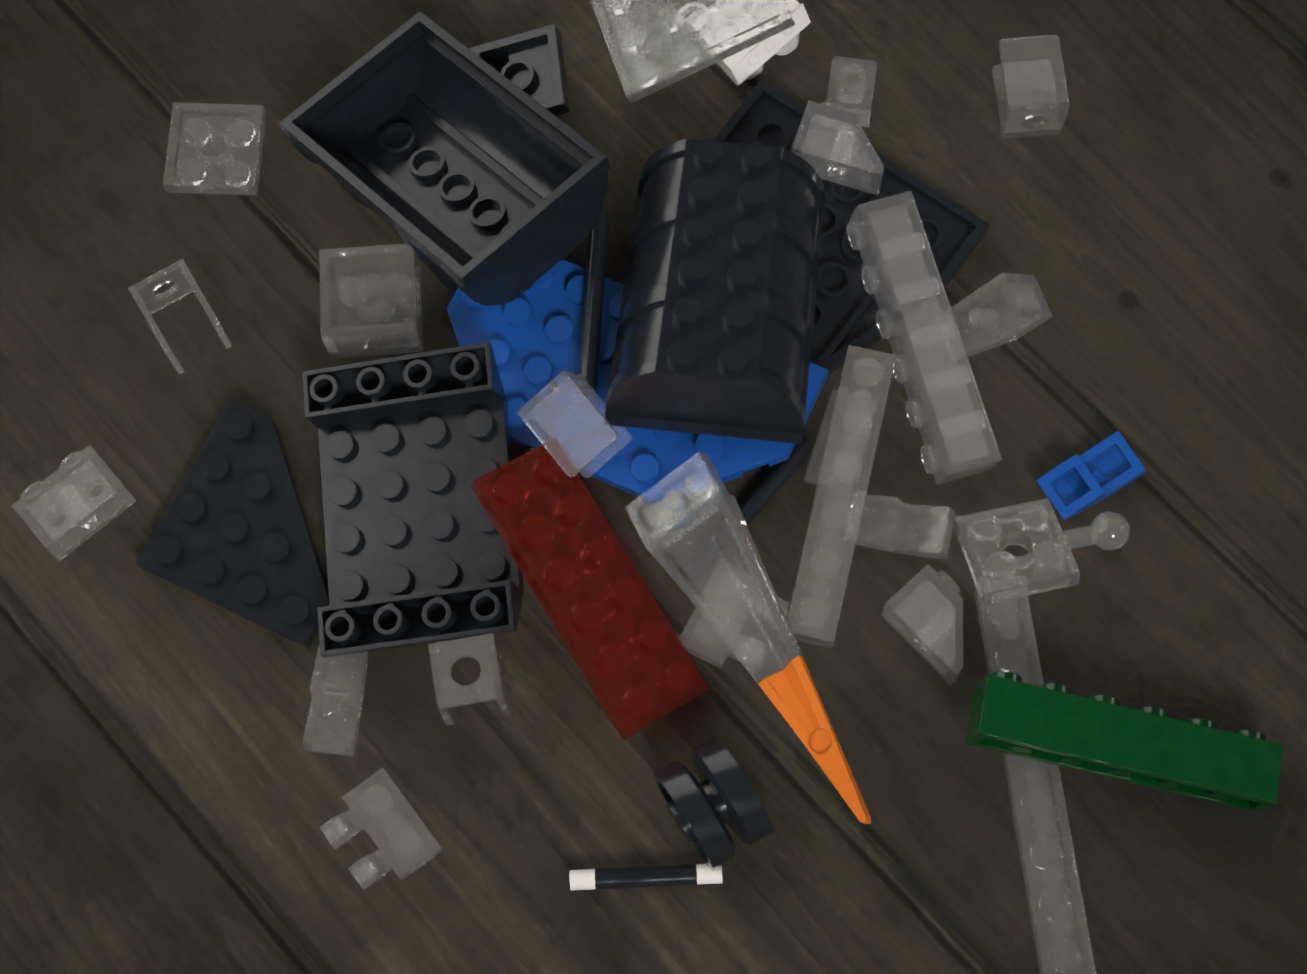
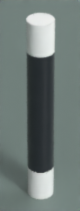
M706 864L569 871L570 891L723 884L722 865L713 871Z

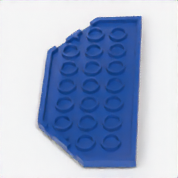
M562 260L538 279L530 289L524 291L519 297L509 303L495 306L482 305L473 301L458 287L447 307L459 347L489 342L492 345L508 405L511 442L525 448H540L561 453L575 470L660 507L678 500L677 497L703 487L706 490L742 477V473L766 464L772 466L786 461L794 449L796 443L605 425L606 401L624 285L605 277L597 394L578 393L587 269L568 261ZM811 362L809 366L804 426L829 376L828 369Z

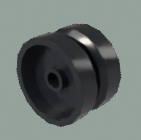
M715 736L692 749V764L701 780L700 783L684 764L675 760L653 774L654 780L667 803L666 807L687 842L693 845L712 871L735 856V844L725 824L729 825L742 842L753 846L774 831L771 820L751 783L727 748Z

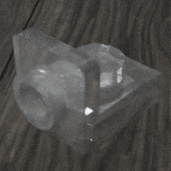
M842 56L833 57L823 121L869 127L878 65L876 61Z

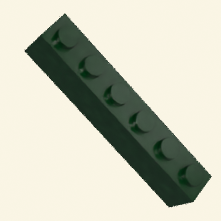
M996 671L992 675L987 674L975 685L965 744L1254 813L1261 812L1277 804L1283 751L1282 744L1266 741V736L1257 731L1237 730L1235 733L1217 729V724L1207 719L1190 718L1182 721L1168 717L1169 713L1161 708L1145 706L1139 707L1136 710L1120 706V701L1111 696L1092 695L1086 698L1071 694V689L1067 686L1056 683H1044L1040 687L1024 683L1021 676L1005 671Z

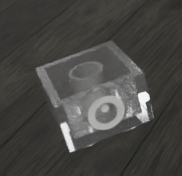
M406 243L319 249L321 338L330 358L424 352L421 265L416 251Z

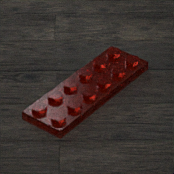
M557 438L473 481L470 487L623 741L709 689Z

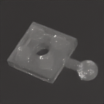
M1049 498L955 517L954 524L955 533L983 605L1079 585L1080 570L1071 549L1096 544L1104 550H1116L1125 545L1130 536V526L1127 520L1116 512L1101 513L1093 520L1091 526L1062 531ZM1010 545H1019L1026 548L1029 553L1024 556H1013L1011 553L1006 552L1004 548Z

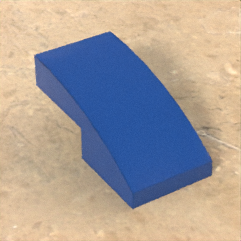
M1117 431L1082 455L1075 454L1036 481L1065 521L1138 479L1146 473V469L1121 433Z

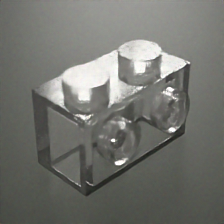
M89 445L82 451H75L65 457L60 463L59 469L44 481H37L29 485L22 492L20 499L11 506L45 548L61 561L136 502V499L91 445Z

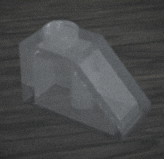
M808 100L791 152L808 162L821 179L879 195L884 165L855 115L834 103L823 102L820 104Z
M1002 272L933 319V322L950 361H958L1018 340L1053 317L1034 275Z
M927 564L885 603L881 616L951 686L958 679L963 669V598L959 595V586L947 573L941 570L937 573Z

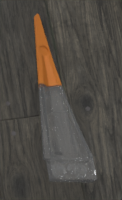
M697 452L633 500L625 509L647 550L671 576L754 678L813 756L859 822L871 824L869 811L736 498L727 491L708 454Z

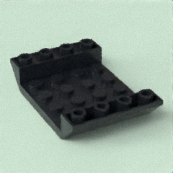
M489 342L303 371L305 418L318 428L329 606L317 607L320 656L326 658L517 631L524 595L508 405L492 345Z

